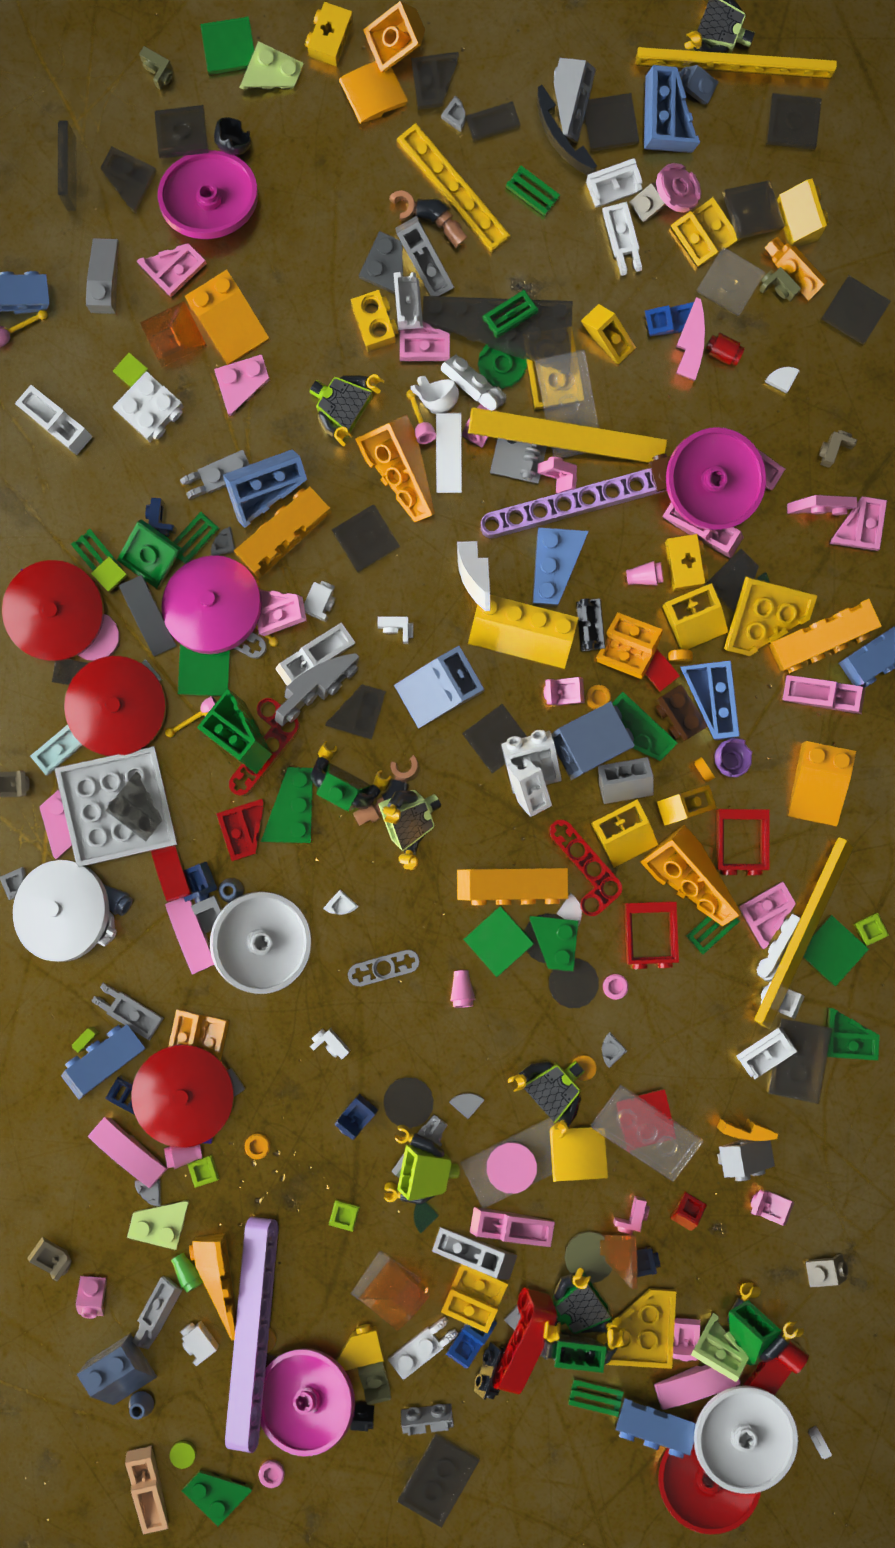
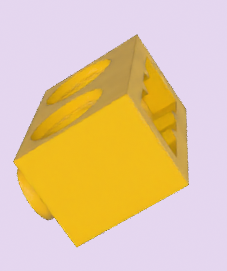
M376 290L351 299V305L368 352L396 343L395 334L399 332L395 320H389L387 311H390V306L386 296L381 297L380 291ZM369 304L378 306V310L375 313H368L365 311V308ZM377 327H383L387 332L385 335L378 337L373 334V331Z

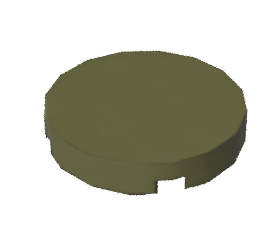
M585 1231L571 1238L566 1247L564 1258L566 1267L571 1274L576 1273L579 1268H582L587 1276H591V1282L595 1283L609 1276L614 1268L615 1252L607 1237L594 1231Z

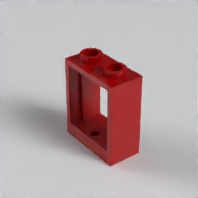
M770 809L716 810V870H722V875H737V870H747V875H763V870H770ZM724 820H760V864H724Z
M677 902L624 903L626 964H632V969H647L648 964L658 963V968H673V963H679ZM668 912L670 956L634 957L632 913Z

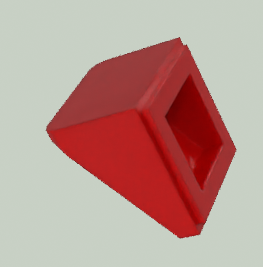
M685 1192L670 1219L692 1231L699 1225L707 1204Z

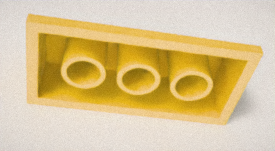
M490 595V611H484L477 605L468 644L565 669L579 617Z

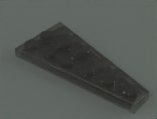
M423 296L422 321L430 324L432 327L449 333L454 332L465 336L468 340L482 342L493 349L521 359L526 358L538 362L541 366L546 368L552 367L570 376L573 301L532 300L538 308V313L496 339L493 331L484 322L483 315L508 299ZM525 299L519 301L518 303L511 306L504 312L500 313L499 315L494 317L492 321L494 322L510 310L521 305L525 302ZM530 307L526 308L525 310H523L522 312L518 313L517 315H515V316L512 317L511 319H509V320H507L506 322H504L503 324L499 325L497 328L501 327L502 325L506 324L507 322H509V321L512 320L513 318H515V317H517L518 315H520L521 313L525 312V311L528 310Z

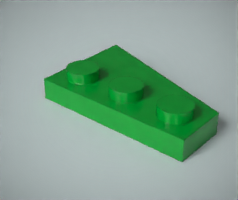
M622 692L612 702L613 706H617L621 712V721L624 727L628 728L634 737L633 744L635 746L633 749L661 761L677 745L678 742L625 692Z
M287 768L261 842L311 843L313 804L311 772L313 768Z

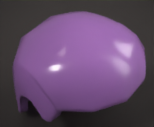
M731 738L726 740L715 751V764L719 771L727 777H739L747 773L752 765V751L747 747L744 739Z

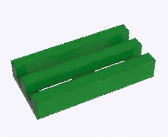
M523 166L518 168V171L514 173L512 179L506 184L507 189L543 216L547 215L560 198L559 193ZM521 175L525 177L527 180H529L531 183H533L535 186H537L539 189H541L543 192H545L547 195H549L552 199L550 200L548 197H546L544 194H542L540 191H538L536 188H534L532 185H530L528 182L522 179ZM516 182L547 204V206L543 207L514 184Z
M524 289L484 314L483 320L488 324L489 329L493 331L497 339L538 313V308ZM525 299L524 303L510 310L494 322L492 321L494 317L504 312L508 308L512 307L519 301ZM530 307V308H529L528 310H526L525 312L521 313L520 315H518L517 317L513 318L512 320H510V321L507 322L506 324H504V325H502L501 327L497 328L499 325L503 324L504 322H506L507 320L511 319L512 317H514V316L517 315L518 313H520V312H522L523 310H525L526 308Z
M202 512L173 541L179 545L202 520L205 521L200 529L182 547L177 556L184 564L192 561L220 530ZM210 526L212 529L190 551V553L186 557H184L183 555L185 554V552L197 541V539Z
M88 529L87 533L81 535L76 542L71 543L72 547L92 571L97 567L79 547L80 545L84 544L100 564L104 560L87 541L90 537L107 557H110L121 569L123 568L91 529Z
M709 916L705 917L685 936L703 955L736 926L740 920L737 917L733 919L703 947L700 943L720 926L719 923L715 922L701 936L695 939L693 936L712 920Z
M574 1378L568 1405L618 1417L624 1390ZM577 1386L616 1395V1399L577 1390ZM575 1396L614 1405V1408L575 1399Z

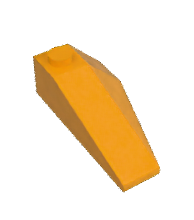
M407 414L355 438L367 464L371 468H376L382 476L380 480L385 486L389 484L396 493V500L414 522L435 514L420 446Z
M685 825L669 835L641 860V864L662 885L667 883L678 891V896L682 899L687 897L696 903L698 910L720 925L724 926L741 914L704 847Z
M226 1234L195 1237L192 1241L193 1245H189L191 1261L195 1260L196 1269L231 1340H235L237 1315Z

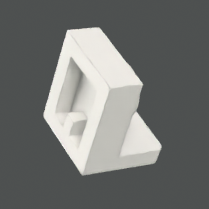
M378 617V629H383V633L395 634L398 633V629H403V644H408V638H413V623H408V617Z
M331 1028L327 1032L321 1029L311 1038L314 1041L310 1046L313 1051L322 1042L326 1041L328 1045L325 1047L334 1058L339 1056L343 1059L351 1051Z

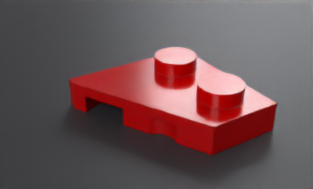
M263 799L216 813L232 862L257 854L264 808Z

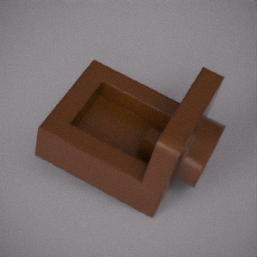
M666 453L652 457L653 461H650L648 464L656 492L667 490L666 471L671 456L667 457Z

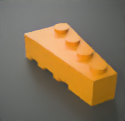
M310 486L306 490L304 488L299 490L293 496L294 500L287 506H282L272 519L261 525L253 535L234 550L237 557L258 579L263 577L332 513L330 507Z
M867 599L853 608L842 610L830 618L822 619L810 625L808 628H802L770 643L769 647L780 672L788 670L790 674L803 668L801 663L807 660L815 663L826 658L824 653L832 649L834 653H838L849 648L848 642L856 639L857 643L871 638L870 633L880 628L881 624L870 599Z
M568 868L457 870V900H472V905H487V900H496V905H511V900L521 899V904H536V899H545V904H560V899H568Z

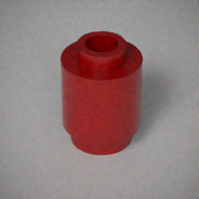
M720 332L717 336L712 335L706 346L709 349V356L727 365L733 364L735 366L745 350L744 347L740 346V342Z

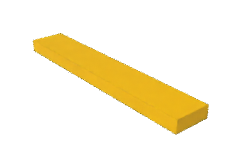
M417 123L397 138V142L491 253L511 238L508 231Z

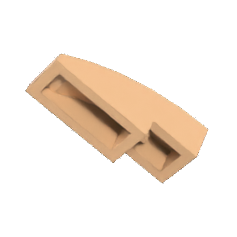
M152 1446L127 1451L125 1464L131 1482V1494L143 1534L168 1529L169 1525L163 1491Z

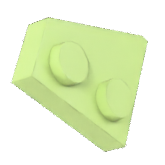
M258 41L239 88H294L304 63Z
M183 1200L169 1205L165 1204L151 1209L135 1211L127 1238L177 1250L189 1201Z
M713 1313L691 1355L737 1382L749 1357L736 1344L732 1334L725 1332L718 1322L720 1318Z

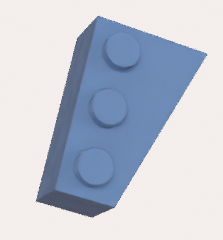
M653 65L645 76L644 149L692 153L700 144L698 135L696 136L692 124V114L689 113L685 101L686 94L677 67Z
M10 271L0 273V311H14V314L47 310L49 295L46 274H39L37 271H28L24 275H14V272Z
M293 449L223 474L237 520L244 528L251 524L250 521L259 514L269 510L273 503L280 498L283 499L307 480L301 458Z
M538 528L532 606L558 607L589 531Z
M895 626L839 662V665L853 685H862L865 688L877 680L875 676L883 671L884 674H887L895 669Z
M731 661L680 667L714 740L740 738Z
M117 1025L107 1033L108 1039L102 1043L97 1040L86 1048L88 1054L81 1059L77 1055L65 1064L67 1069L61 1077L78 1100L145 1050V1047L128 1025H125L123 1028Z
M624 1399L615 1430L620 1432L619 1437L633 1442L635 1437L645 1440L644 1446L656 1450L659 1449V1446L669 1448L668 1454L683 1459L684 1454H691L696 1423Z

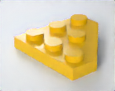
M745 577L724 649L747 656L753 655L767 643L776 641L789 633L788 631L809 621L817 595Z
M649 1288L618 1316L622 1320L618 1327L626 1329L623 1333L624 1345L617 1348L610 1362L605 1365L672 1369L676 1290ZM599 1333L596 1336V1340L605 1345L608 1341L607 1333Z

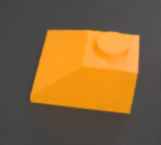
M401 1L363 29L380 72H386L419 47L423 40L425 28L417 9Z

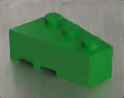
M229 688L197 726L201 732L255 774L259 772L272 755L245 702Z

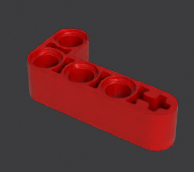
M272 698L262 699L257 705V713L262 720L271 726L263 737L266 743L270 739H277L279 741V748L277 751L271 752L272 755L257 774L243 763L229 780L230 790L238 796H246L253 791L300 731L301 725L297 718L294 720L295 728L293 731L284 732L282 730V726L275 721L276 710L281 705ZM266 704H273L276 708L275 713L270 717L264 716L262 712ZM246 769L249 774L256 778L252 780L249 777L245 781L247 788L245 790L240 788L237 791L238 785L236 781L238 779L241 781L245 779L247 775L243 771Z
M557 820L550 825L549 836L593 886L580 899V909L585 915L596 916L621 895L622 884L569 822ZM556 825L559 827L564 825L567 828L564 832L568 838L572 834L576 837L568 842L566 847L562 845V842L566 841L561 835L556 837L554 834L557 831ZM579 843L583 846L584 853L581 857H574L570 853L572 844ZM591 862H596L600 866V873L595 877L590 876L587 872V866ZM608 881H613L617 886L616 893L611 896L605 894L603 889L604 884ZM591 897L595 898L598 902V907L594 912H588L584 906L585 901Z
M523 1288L519 1294L517 1306L521 1318L493 1377L494 1389L518 1395L523 1391L543 1350L545 1323L548 1321L549 1325L555 1326L557 1312L550 1295L529 1288Z
M790 1339V1344L778 1357L769 1362H760L743 1386L758 1387L775 1396L791 1372L797 1374L803 1369L808 1361L809 1354L804 1348Z

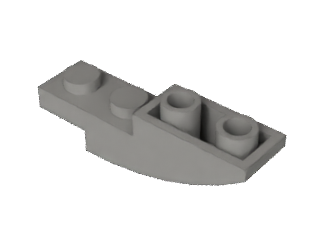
M354 653L327 660L307 670L286 687L284 697L287 701L276 710L275 721L281 726L288 721L291 723L300 714V709L305 704L309 706L316 699L317 695L323 700L329 694L334 695L342 686L341 682L346 677L350 679L357 672L359 656Z

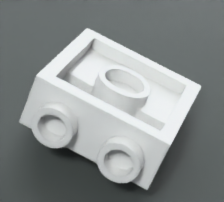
M146 371L113 406V409L145 439L151 442L153 439H159L166 430L164 427L170 421L174 422L181 416L183 412L181 409L184 406L167 388L162 386Z
M536 730L531 736L524 738L513 736L507 742L501 743L506 767L513 763L519 770L525 769L526 766L523 760L528 759L536 768L539 767L542 770L546 785L562 781L555 744L550 731ZM510 779V784H511L512 791H513V793H515V792H514V789H513V786H512L511 779Z

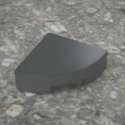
M231 527L223 529L217 535L211 546V556L235 553L236 546Z

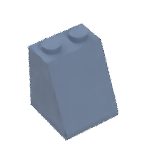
M611 701L558 728L551 734L556 753L571 780L635 746L631 731L625 728L621 721L622 715L617 706H613Z
M128 1334L89 1359L78 1372L77 1376L90 1397L115 1405L157 1378L140 1348L132 1342L134 1338L131 1334Z

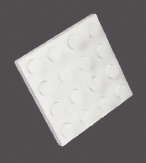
M155 747L141 749L128 755L118 754L55 768L77 867L177 845Z

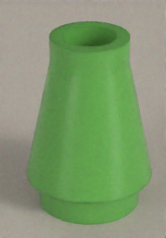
M185 1253L171 1260L181 1289L184 1288L186 1293L203 1284L196 1267L186 1257Z

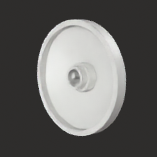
M67 860L50 861L31 871L21 883L13 905L14 926L22 944L35 956L56 962L75 960L94 948L106 929L109 917L108 895L100 878L88 867H77L76 862Z
M268 892L248 893L231 901L217 916L210 936L211 956L220 975L232 986L254 994L272 993L291 984L303 971L311 950L310 929L303 913L290 900Z
M736 1386L718 1393L702 1409L694 1431L695 1452L703 1470L719 1486L742 1494L761 1492L777 1484L787 1474L794 1462L798 1446V1435L794 1419L783 1402L770 1392L753 1386Z

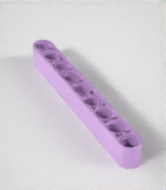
M649 468L489 512L481 520V532L487 538H497L667 490L656 492ZM633 480L641 482L643 489L640 491L632 490L630 482ZM608 487H615L619 495L611 498L607 496L606 489ZM589 493L594 496L595 502L589 505L585 504L581 496ZM561 500H566L570 503L571 508L568 511H561L557 503ZM536 507H543L546 509L547 515L543 518H538L534 515L533 510ZM513 513H518L522 516L523 521L520 524H512L509 516ZM489 520H495L498 522L499 528L495 531H489L486 529L485 523Z
M250 1217L247 1220L244 1234L225 1444L227 1449L253 1453L257 1449L260 1434L278 1239V1223L274 1219Z

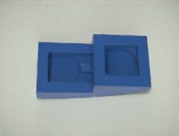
M694 302L669 307L668 305L646 310L645 315L649 335L656 336L682 332Z
M493 1320L488 1333L465 1324L449 1347L446 1355L464 1368H469L481 1346L486 1343L497 1325V1322Z

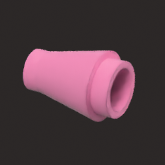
M655 561L626 570L628 585H658V583L664 582L661 562L655 563Z
M454 971L450 1000L453 1002V1007H473V1000L476 999L469 971Z
M200 1144L192 1147L170 1146L164 1148L167 1168L174 1167V1169H177L197 1159H202Z

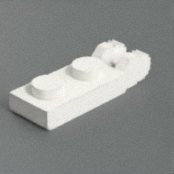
M627 202L604 207L602 212L621 276L627 274V265L624 260V255L632 254L633 267L636 272L642 271L639 245Z
M457 354L446 360L441 366L442 372L475 401L487 407V409L491 411L496 410L506 402V394L499 387H493L483 375L478 374L468 365L466 360L460 358Z
M794 914L784 921L778 940L773 941L768 950V957L761 960L759 967L756 969L758 976L765 981L773 980L801 918Z
M445 1316L431 1327H426L389 1356L388 1361L403 1380L457 1337L458 1333L455 1329L449 1331L440 1340L434 1335V1333L444 1328L448 1323Z

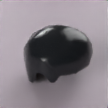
M230 117L220 118L217 121L214 142L220 150L230 155H240L250 148L252 143L250 131L245 133L242 130L241 121Z

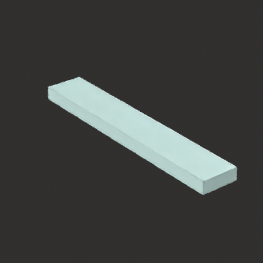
M145 659L142 664L149 668L158 680L161 681L162 678ZM66 725L30 757L44 774L48 776L83 745L75 738L69 726Z

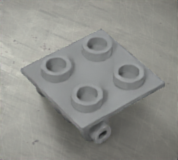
M498 438L490 473L539 484L541 474L537 473L538 463L544 461L547 446L523 442L510 444L507 440Z

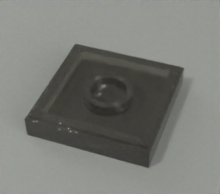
M631 93L588 100L584 119L590 151L639 144Z
M772 93L766 144L815 150L817 147L822 98Z
M204 105L154 111L160 159L209 153Z
M770 180L726 189L722 193L737 239L778 231L785 227Z
M848 275L823 315L822 320L864 345L891 301Z
M374 504L332 529L333 534L357 573L400 548L399 543Z
M503 704L462 733L492 774L506 764L501 743L507 742L513 736L527 737Z

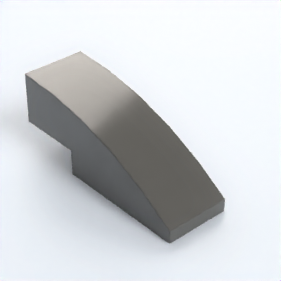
M140 575L119 585L153 656L156 657L177 647L164 623L162 613L145 578Z

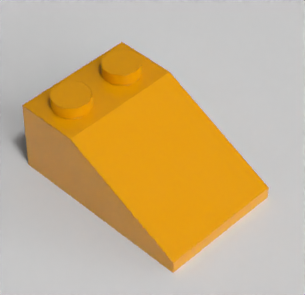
M228 270L223 271L185 296L188 305L227 365L232 364L270 340Z
M809 741L801 743L787 816L837 826L852 776L856 751Z

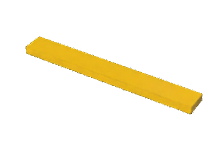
M638 47L636 54L637 65H658L677 68L699 65L704 70L831 78L836 71L837 61L643 47Z
M471 408L468 434L645 463L653 461L652 457L665 454L667 443L666 439L479 408Z
M839 837L833 847L756 1014L755 1021L767 1029H770L852 852L853 846L843 838Z

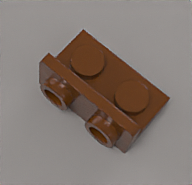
M682 684L655 700L657 703L655 709L662 719L666 718L671 725L668 729L675 740L680 739L681 742H684L708 727Z

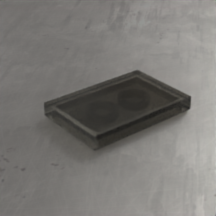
M68 120L59 121L58 195L68 211H77L76 136Z
M782 1018L780 1028H783L798 1052L772 1069L768 1093L819 1104L833 1028Z
M435 1433L398 1497L397 1502L442 1528L479 1463L480 1458L440 1434Z

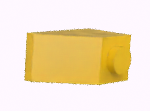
M598 304L581 320L591 338L618 365L636 349L616 314L602 305Z
M709 785L657 801L664 825L717 808Z
M371 1324L356 1327V1331L351 1333L336 1358V1361L345 1371L384 1361V1352L377 1326L371 1327Z

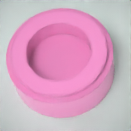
M611 974L603 982V991L611 999H621L628 992V982L619 974Z
M276 1460L264 1462L259 1471L260 1482L268 1488L278 1487L283 1482L285 1476L283 1465Z

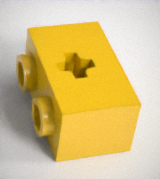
M324 2L322 9H318L315 14L314 24L316 25L313 33H308L305 47L308 48L310 58L337 67L353 24V13L350 10Z
M697 534L668 538L665 546L673 591L703 587L705 580L708 579L707 566L702 565L701 555H704L703 541L698 540ZM685 557L689 561H693L690 568H687L686 564H682Z

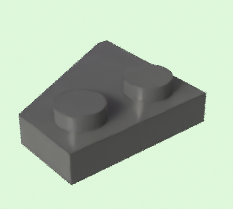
M379 231L360 271L359 278L395 294L394 273L401 272L403 276L402 243L400 240Z

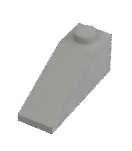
M560 58L558 66L554 71V87L562 131L570 140L578 142L596 69L586 60Z
M415 216L396 227V233L431 298L434 299L454 288L418 217Z
M93 238L86 289V306L91 313L116 314L118 239Z
M442 1227L439 1229L432 1250L436 1254L489 1276L505 1280L510 1279L517 1255Z

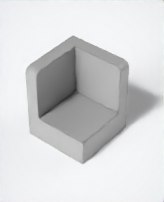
M212 896L191 906L194 915L198 916L204 932L212 931L217 916L223 910L218 897Z

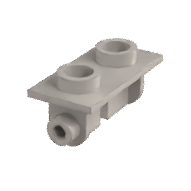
M437 1404L401 1410L403 1434L408 1433V1436L426 1433L425 1425H430L431 1432L449 1431V1428L454 1427L451 1404Z

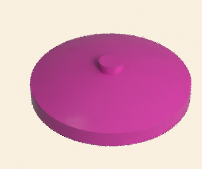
M216 150L195 152L177 160L164 173L158 187V202L166 222L177 232L198 239L218 238L238 230L252 216L258 201L256 179L250 167L240 158Z
M707 428L691 434L676 447L668 462L666 487L671 503L686 521L703 529L722 530L739 525L756 511L764 496L766 471L759 451L745 436L727 428Z
M204 556L186 563L171 577L162 597V616L168 631L185 648L203 654L222 653L240 645L255 629L262 610L261 592L253 575L241 563L224 556Z
M306 1348L289 1351L274 1359L265 1369L260 1423L267 1437L280 1449L298 1456L320 1454L331 1449L342 1440L350 1428L355 1410L353 1387L343 1367L328 1354Z

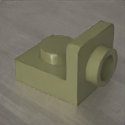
M143 46L139 53L143 67L151 73H156L153 81L156 88L161 90L164 84L167 85L171 81L173 76L170 60Z
M781 267L776 272L773 270L769 271L761 279L763 284L760 291L762 293L774 284L777 294L783 299L787 298L790 302L801 290L798 284Z
M383 1361L358 1367L367 1405L390 1400L389 1380Z

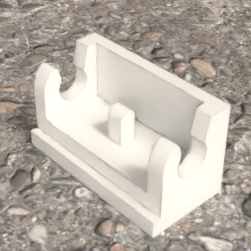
M635 158L591 173L587 176L586 181L595 208L641 192V183H643Z
M401 272L394 273L398 330L423 328L419 278L416 277L414 272H411L408 277H403Z
M524 759L525 769L519 770L512 763L507 766V770L518 803L532 817L551 807L552 803L542 770L539 767L536 768L530 760Z
M778 1028L738 1054L737 1058L748 1074L757 1079L798 1051L783 1028Z

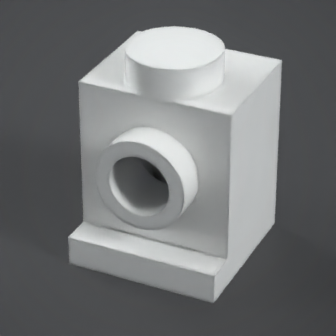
M321 581L320 584L314 582L304 603L305 613L327 622L328 616L325 612L326 610L330 612L336 598L332 596L335 586Z
M202 1321L196 1325L192 1322L180 1331L183 1335L182 1340L184 1342L182 1345L190 1356L194 1354L196 1357L193 1361L195 1366L216 1352L219 1344Z

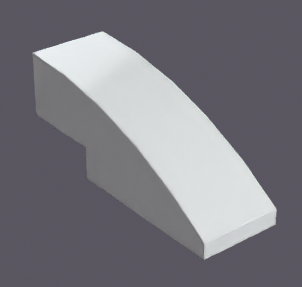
M32 385L28 387L15 403L76 455L93 437L84 427Z
M436 413L437 493H462L461 413Z
M477 541L457 542V559L462 582L475 602L484 611H490L488 558H478Z
M340 623L279 663L276 671L288 686L307 670L341 655L352 647L355 641L343 624Z

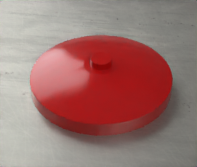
M45 560L27 566L12 579L4 594L2 617L9 637L22 651L38 659L61 661L81 654L95 641L103 624L104 603L97 584L81 568L64 561Z
M107 656L88 663L74 676L65 696V717L75 738L89 750L105 756L128 755L144 749L160 732L166 716V697L160 681L145 665L124 656Z
M173 1045L156 1052L140 1067L132 1086V1107L140 1126L153 1139L172 1147H192L214 1137L226 1124L234 1104V1086L228 1069L212 1052L195 1045Z
M694 1443L691 1454H684L683 1459L668 1454L669 1448H667L659 1467V1490L667 1510L681 1525L697 1533L717 1535L736 1529L752 1515L759 1502L761 1492L751 1494L736 1493L716 1484L701 1467L695 1452Z

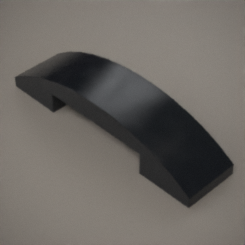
M540 85L537 92V107L541 124L549 141L562 158L586 175L596 172L597 165L585 147L582 146L575 151L553 119L552 115L555 114L556 104L544 86Z

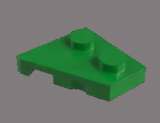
M530 916L529 920L547 968L574 971L579 921Z
M828 1008L826 1057L879 1060L880 1035L838 1012V1010Z
M201 1469L182 1488V1492L217 1526L253 1490L251 1485H242L231 1481L229 1478L217 1477Z

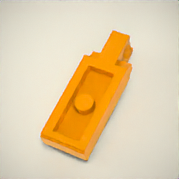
M776 237L765 247L773 257L772 260L778 268L781 267L801 288L800 292L808 301L827 283L825 277L795 245L792 247L788 243L784 244Z

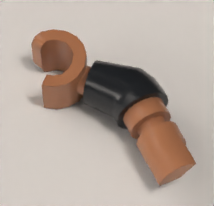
M402 190L391 194L389 200L394 204L403 200L409 203L408 209L400 213L401 222L408 221L416 214L418 218L430 220L432 224H437L439 228L443 227V233L455 248L466 240L467 236L462 231V226L457 220L453 221L452 218L454 216L450 212L451 208L439 198H418V201H414L408 192Z
M414 755L410 758L412 767L406 773L399 772V765L391 762L390 767L392 773L396 776L395 780L391 779L386 792L381 794L382 797L376 800V804L373 805L372 803L367 809H359L353 813L359 826L369 820L372 823L379 820L382 813L378 804L392 798L395 791H408L409 784L407 782L414 780L420 772L419 761Z

